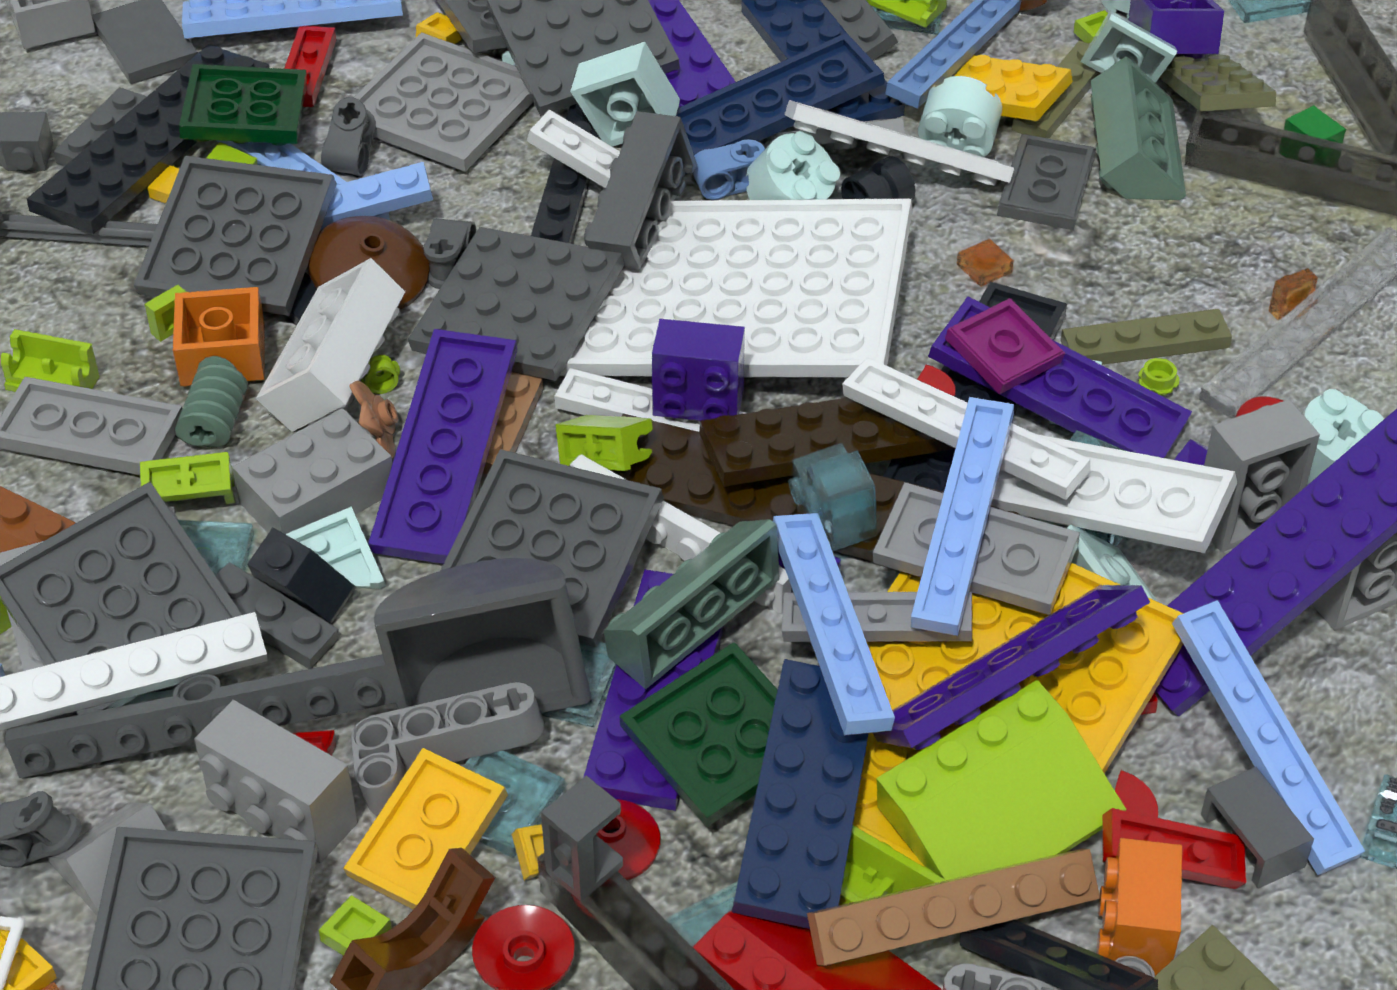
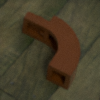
M462 847L449 849L426 893L413 911L398 925L381 935L352 940L330 983L337 990H421L448 968L478 931L485 919L478 909L496 877Z

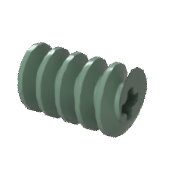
M211 356L199 363L175 427L177 437L187 444L200 447H221L229 441L230 431L234 427L235 419L239 413V407L243 402V395L246 393L248 384L242 373L237 371L235 366L225 358Z

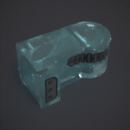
M1384 774L1362 843L1365 852L1359 858L1397 869V851H1383L1373 842L1375 836L1397 843V777Z

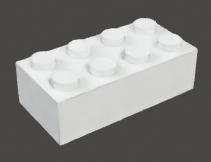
M372 258L319 286L256 400L291 432L307 424L311 425L333 411L341 408L346 409L355 397L349 385L355 381H360L369 371L370 365L368 362L372 354L383 344L385 340L383 333L387 325L397 317L399 313L397 306L405 291Z

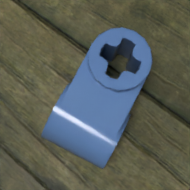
M748 139L714 149H705L694 155L697 167L693 172V176L702 195L706 199L718 200L725 196L746 192V187L749 185V175L746 176L747 170L752 162L765 150L764 146L756 140Z

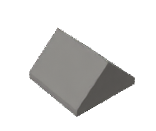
M129 803L79 836L65 852L48 857L50 864L96 915H98L116 828L129 827L167 830L151 803Z

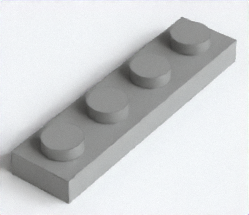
M848 592L866 642L972 641V592L968 594L958 636L911 627V614L917 592ZM784 593L782 617L783 642H811L794 593Z

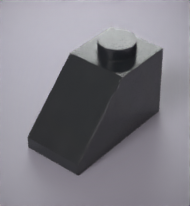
M272 527L247 564L253 577L331 625L356 589L354 584L312 549Z

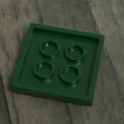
M193 64L179 124L180 139H193L198 142L209 140L232 141L238 144L261 142L278 146L297 144L307 85V71L301 69Z
M733 642L619 716L620 726L703 824L708 827L756 795L778 689L742 649Z

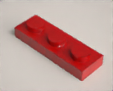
M299 26L284 69L307 71V85L303 107H314L337 40L336 31L333 27Z
M1111 808L1102 815L1103 862H1106L1107 857L1116 858L1120 838L1182 845V878L1237 889L1246 884L1245 843L1238 835Z

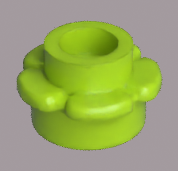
M376 355L370 358L368 362L370 369L361 379V382L375 394H385L392 391L398 384L399 364L394 360L391 361V358L387 355Z
M1163 358L1148 360L1138 373L1140 378L1139 385L1161 396L1172 393L1173 388H1177L1180 381L1176 366L1171 361Z

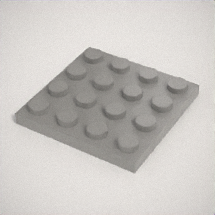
M422 32L354 96V98L359 99L365 105L366 109L375 118L376 129L373 137L465 172L533 102L516 66L478 52L472 53L470 49Z

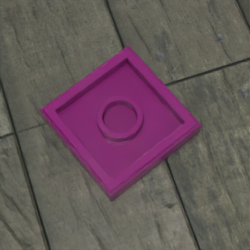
M1010 298L948 328L945 339L998 394L1060 364L1065 355V352Z

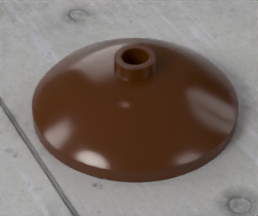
M352 216L337 220L319 232L308 263V269L315 287L318 288L372 258L405 291L397 306L401 310L413 303L423 292L428 280L429 261L424 255L423 245L403 226L380 217Z

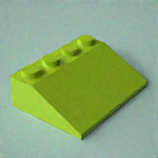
M1038 680L876 778L877 806L921 863L945 880L1068 852L1103 829L1102 815L1108 810L1115 808L1126 811L1125 806L1068 714Z

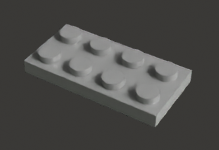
M24 377L0 416V449L140 475L141 461L163 458L176 434L175 427L179 420L182 406Z
M904 482L873 551V563L922 577L944 493ZM990 507L969 591L1050 615L1078 547L1080 532Z

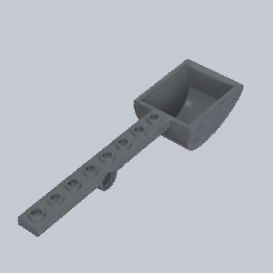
M504 558L473 562L441 570L417 579L390 594L380 603L374 615L375 629L382 651L381 655L221 686L220 680L214 675H194L180 682L175 687L171 697L7 729L5 743L19 778L193 744L195 743L194 738L232 700L237 701L275 724L283 726L396 703L397 708L402 709L515 682L527 684L532 688L541 713L588 703L592 697L563 571L556 565L542 560Z

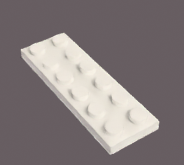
M1039 435L1089 458L1090 472L1065 500L1000 469L991 506L1005 511H1014L1022 516L1065 525L1071 524L1075 527L1206 553L1236 488L1237 478L1235 471Z

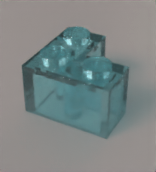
M843 443L792 460L794 478L788 480L792 497L797 505L804 504L808 512L806 514L818 513L832 551L877 536L875 484L858 450L847 453Z

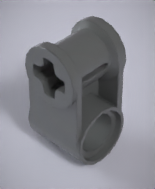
M346 97L341 99L333 109L328 135L324 141L321 153V164L328 170L362 176L367 169L376 121L371 112L366 109L359 99Z
M433 219L430 233L423 249L430 265L427 281L432 287L440 289L477 232L475 222Z
M37 791L28 797L0 804V865L12 868L20 867L27 862L65 852L77 840L81 832V821L72 814L65 815L53 805L52 797L44 791Z

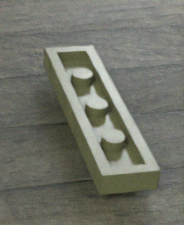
M1079 40L1057 66L1071 69L1073 82L1038 121L1013 118L1012 131L1048 139L1052 136L1089 91L1091 80L1101 74L1080 62L1090 43Z
M1211 309L1062 329L1060 341L1062 345L1091 360L1101 361L1102 365L1226 349L1230 348L1232 334L1220 309Z

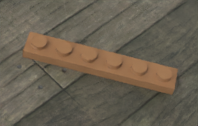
M1078 849L807 913L817 965L825 966L1100 899L1091 851L1090 849Z

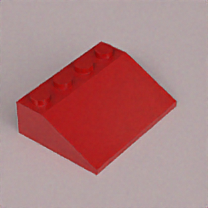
M732 910L726 913L692 947L690 980L703 990H943L889 950L825 966L817 965L810 929L732 913Z

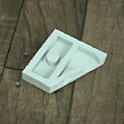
M352 507L286 534L312 549L354 584L356 588L381 589L386 586Z

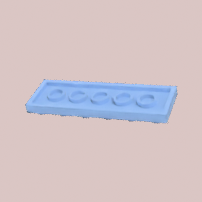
M189 0L183 2L182 28L185 39L403 16L401 0Z

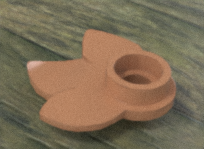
M360 381L351 383L349 387L361 405L360 426L375 436L376 441L393 459L395 456L393 434L395 432V423L398 422V414L390 400H384L381 396L374 395L364 383Z

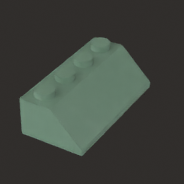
M1125 56L1091 80L1093 96L1091 103L1095 115L1093 125L1097 133L1098 145L1096 146V151L1100 161V179L1107 188H1114L1125 199L1181 200L1186 197L1173 99L1133 61Z
M770 519L738 522L726 533L718 534L705 550L695 558L684 561L678 567L675 574L660 586L650 588L640 602L626 613H620L611 620L608 627L604 630L608 657L643 688L647 689L780 580L777 525Z

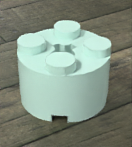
M966 76L948 77L944 79L943 84L937 87L934 85L929 91L918 127L919 138L985 157L991 151L1002 114V102L996 93L993 97L986 91L987 85L980 80Z
M800 130L795 134L789 133L777 137L752 162L746 176L749 175V185L746 187L747 194L750 200L827 199L835 188L840 171L824 148L814 140L813 136L806 131Z
M1328 389L1322 395L1314 398L1301 412L1320 434L1307 485L1383 421L1382 415L1375 410H1369L1359 401L1344 395L1336 389Z

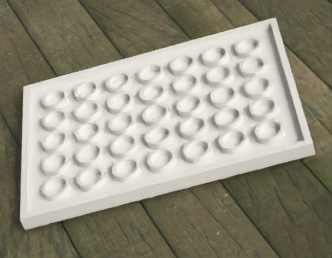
M911 199L671 201L672 212L666 222L658 221V237L640 270L623 267L560 376H566L570 368L600 376H652V349L659 318L745 327L744 377H849L867 357L887 366L911 224Z

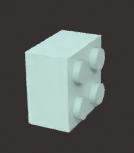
M646 42L579 63L570 91L601 140L612 147L623 143L625 129L631 126L636 111L676 116L680 98Z

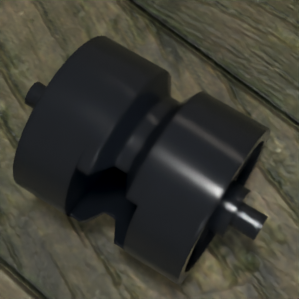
M888 156L873 164L868 171L862 170L845 178L841 184L842 199H911L912 201L916 191L914 179L908 167L899 158L894 156Z

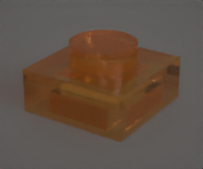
M990 238L958 252L957 265L980 287L1013 271L1014 260Z
M1309 268L1276 280L1268 311L1279 321L1310 308L1318 277Z

